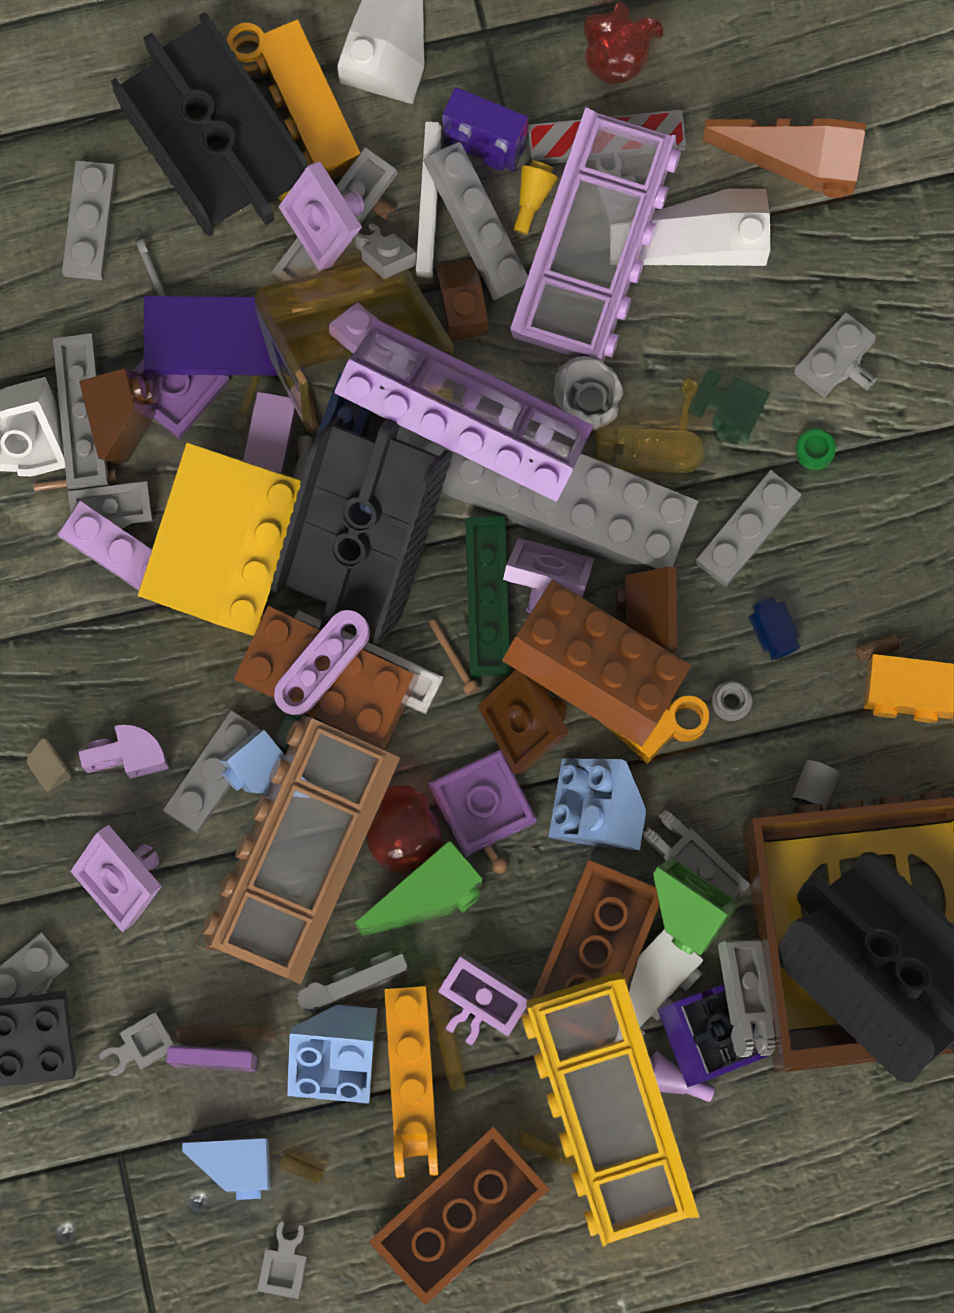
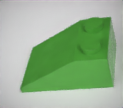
M449 841L359 918L355 924L360 934L366 937L452 915L458 909L465 913L481 899L482 877Z

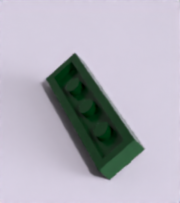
M505 516L465 518L470 677L510 676V665L502 661L509 649L507 581L503 580L507 565Z

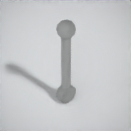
M143 238L136 240L135 242L157 295L166 296Z

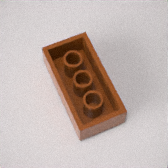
M551 580L502 659L506 664L641 747L658 724L692 666L554 580Z
M268 606L234 680L275 699L274 692L277 683L321 630ZM361 649L321 699L306 714L385 750L419 676ZM327 656L318 658L316 662L318 670L325 671L330 667V659ZM300 687L294 688L290 693V698L294 703L300 702L304 697V692Z
M588 860L532 999L621 971L627 985L660 905L656 887ZM607 994L547 1013L545 1017L549 1027L597 1047H602L615 1017V1012L610 996Z
M492 1127L377 1233L369 1243L422 1303L426 1305L550 1189L499 1132Z

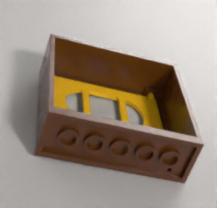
M935 791L920 794V799L904 802V796H889L880 798L879 803L872 806H864L863 800H851L838 803L839 808L823 811L821 804L798 807V812L788 815H782L781 809H768L758 811L757 817H753L743 828L742 833L756 939H760L762 942L773 1016L774 1039L776 1040L775 1050L772 1054L774 1073L877 1062L842 1026L789 1032V1030L839 1024L780 966L778 945L791 923L798 918H802L801 905L797 900V894L812 872L818 866L824 864L827 869L830 886L841 877L840 860L858 858L865 852H874L879 856L893 855L897 873L903 876L911 886L908 855L923 861L934 872L941 884L945 900L944 916L950 923L954 924V796L945 798L944 791ZM933 823H943V824H934V825H925V826H915V825H924V824H933ZM896 827H906V828H897V829H888V830H878V829H887V828H896ZM859 831H869V832H860V833H851V834H841V833H850V832H859ZM822 835H832V836H823V837H814V838H804V837H813V836H822ZM785 839H795V840H786V841H777V842H767V841H776V840H785ZM947 1048L940 1055L952 1054L953 1052Z

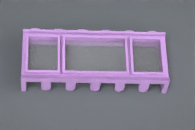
M585 107L510 328L513 338L575 358L582 356L600 359L604 363L606 356L613 357L619 335L614 333L618 319L625 320L631 304V298L627 297L626 294L630 283L637 284L640 278L644 261L639 260L643 245L650 246L655 233L656 224L651 222L656 208L663 209L669 187L664 186L667 173H675L680 159L681 150L676 149L675 135L670 136L598 114Z

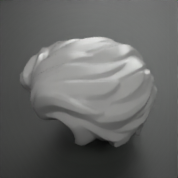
M587 356L569 359L567 363L560 367L559 372L555 375L554 398L561 410L594 425L592 430L600 429L617 418L619 412L618 403L623 396V387L612 368L605 365L600 359Z

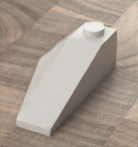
M362 0L350 27L338 63L339 81L344 85L414 104L425 70L423 0Z
M724 189L654 211L651 222L656 224L655 233L650 246L643 245L639 260L644 261L643 265L766 266L770 253V211L766 189ZM633 218L610 225V265H618Z
M46 377L0 390V471L18 472V476H35L65 468L60 409Z

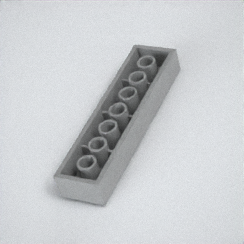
M474 410L471 411L485 419H488L498 424V420L494 418H491ZM401 425L396 437L400 441L438 456L444 450L451 451L452 459L450 460V467L446 473L447 476L441 493L499 517L505 516V519L638 573L664 567H673L698 504V501L581 453L556 502ZM525 431L522 437L534 442L535 435ZM551 441L545 446V448L565 458L568 457L571 450Z

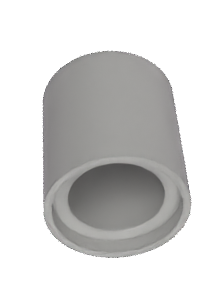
M806 760L792 800L803 806L821 804L823 811L827 810L840 772L820 762Z

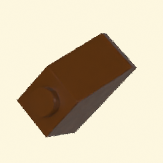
M473 259L436 265L449 340L455 341L488 335V318L483 291Z

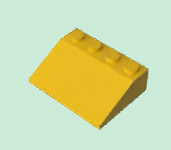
M186 442L137 596L211 623L254 636L264 611L271 583L274 579L273 575L280 558V551L283 548L284 537H286L287 527L290 524V517L294 510V503L297 500L296 496L301 486V479Z

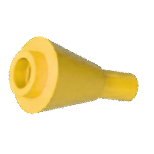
M531 161L530 166L522 165L520 210L513 229L515 232L528 235L535 212L539 210L558 180V177L552 174L554 169L552 166L538 161Z

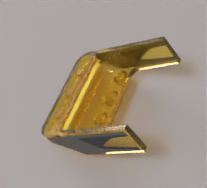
M365 262L267 285L260 288L254 296L255 311L270 361L302 422L310 420L308 382L300 368L353 355L352 352L329 334V324L357 302L381 322L454 357L453 343L408 269L383 279ZM445 379L447 385L455 383L451 379Z

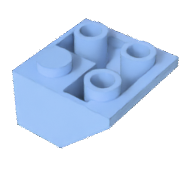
M562 758L548 837L608 849L640 850L646 808L627 762L622 759Z
M335 1005L292 1027L289 1040L287 1096L369 1104L378 1009Z

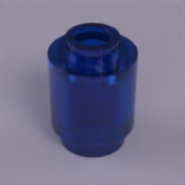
M773 597L763 600L752 607L754 613L748 619L763 653L768 652L771 660L782 658L801 648L797 640L800 638V634L785 601L776 603Z

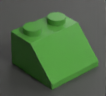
M672 857L658 866L653 873L665 932L674 937L672 943L680 950L691 955L695 951L701 955L715 943L740 902Z

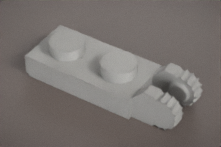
M664 810L659 815V818L669 830L681 838L673 848L665 843L656 831L648 827L643 831V838L658 853L664 856L663 860L665 862L672 857L734 899L737 900L750 886L692 828L688 830L669 811Z
M760 939L727 940L718 943L731 1025H734L731 1033L734 1052L739 1057H750L752 1052H754L753 1043L755 1042L758 1054L761 1056L771 1055L774 1053L776 1040L774 1039L773 1016L762 942ZM751 1024H755V1028H754L753 1033H752Z
M393 951L386 952L371 959L372 967L357 973L355 967L333 975L334 983L324 986L314 982L309 984L307 988L300 989V992L297 993V1004L306 1012H316L317 1009H325L408 974L410 970L402 954L394 956Z

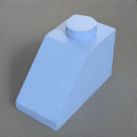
M256 729L219 761L226 768L222 775L236 791L242 788L245 792L268 794L273 783L269 781L271 770L275 762L279 758L283 760L285 755L265 730ZM296 790L293 794L294 797H310Z
M268 1139L182 1143L183 1152L226 1192H236V1200L261 1199L262 1190H271Z

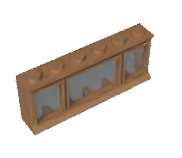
M302 715L300 722L295 721L287 734L286 743L289 744L286 754L283 760L279 758L275 762L269 776V781L273 782L267 797L262 796L255 806L252 818L256 820L250 835L245 834L240 840L236 850V857L239 860L233 873L228 872L225 875L219 889V895L222 896L216 911L211 910L208 913L202 927V933L205 934L203 941L210 947L278 974L300 985L401 758L305 715Z

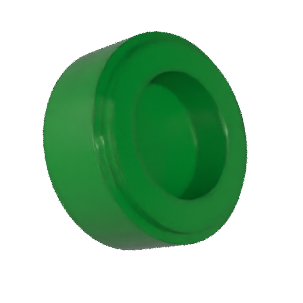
M819 428L805 431L799 437L795 447L797 460L802 466L810 470H820L827 467L832 462L836 453L834 438L827 431Z

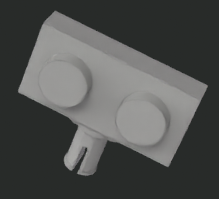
M845 313L795 368L794 374L824 398L838 383L849 377L863 387L865 391H868L876 382L877 377H874L861 367L860 362L862 356L875 343L876 335L848 313Z
M147 481L68 491L70 513L76 504L81 501L121 529H125L132 524L153 522L149 484Z
M41 932L0 966V998L28 997L48 993L46 990L53 979L69 967V964L45 934Z

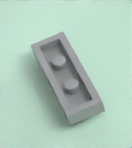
M76 161L62 267L64 277L103 280L116 175L114 164Z
M770 470L700 554L695 563L723 586L727 587L797 503L802 494Z
M231 710L163 809L164 813L196 834H199L231 787L222 775L226 768L219 760L259 728Z

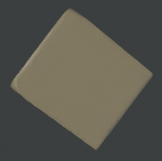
M45 738L40 740L26 761L46 792H50L70 779L72 773L51 742Z

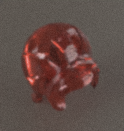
M617 2L615 10L611 13L588 15L584 21V35L586 36L585 40L588 42L585 50V62L589 71L598 80L611 85L624 83L637 76L647 62L651 38L663 37L662 24L657 19L648 16L641 18L637 22H631L628 8L623 2Z
M410 785L390 786L384 794L367 833V845L370 854L382 867L399 873L413 872L439 851L442 842L441 827L438 819L429 809L428 800L424 794L418 793Z

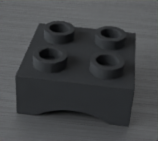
M67 990L28 997L0 998V1087L74 1079L77 1067L70 1029Z

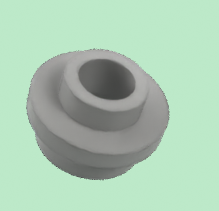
M727 681L720 684L712 695L714 712L726 721L741 720L749 713L752 706V696L749 689L737 681ZM729 695L737 697L739 706L728 708L724 703V698Z

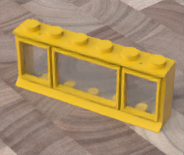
M621 971L525 1001L529 1013L521 1015L528 1040L537 1037L541 1053L535 1054L534 1059L541 1079L549 1077L554 1092L548 1093L546 1096L553 1118L562 1116L566 1131L559 1133V1137L566 1158L574 1156L579 1169L572 1172L571 1175L578 1197L587 1195L591 1210L584 1212L591 1236L599 1234L602 1245L606 1246L607 1243L685 1218L699 1217Z

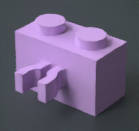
M465 953L459 957L438 991L464 1008L461 1013L451 1019L445 1028L449 1032L453 1033L457 1024L465 1022L470 1013L475 1015L470 1024L471 1034L465 1041L471 1046L479 1035L482 1020L506 1036H509L527 1007L525 1001L531 1000L533 997Z

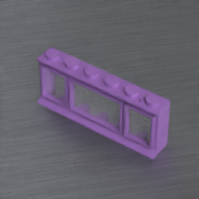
M377 319L374 320L368 333L352 357L349 358L334 392L386 419L398 422V425L556 502L594 426Z

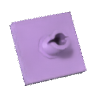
M319 161L307 166L279 205V209L318 270L322 271L332 267L362 228L355 216L361 215V212L364 211V202L360 194L354 190L341 195Z
M518 538L506 565L503 580L532 588L529 602L526 606V611L530 614L551 580L583 598L595 558Z
M107 825L96 833L70 872L116 926L124 932L135 924L162 887L149 872V870L159 865V857L155 851L145 858L144 855L152 850V847L147 844H143L138 850L132 852L114 830Z

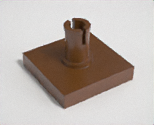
M515 670L478 705L514 775L526 772L569 734L562 721L566 718V707L563 701L557 697L550 698L544 686L518 670Z

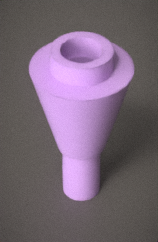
M658 1051L653 1054L650 1061L660 1092L683 1095L686 1093L707 1102L711 1101L715 1086L702 1082L687 1088L679 1066Z

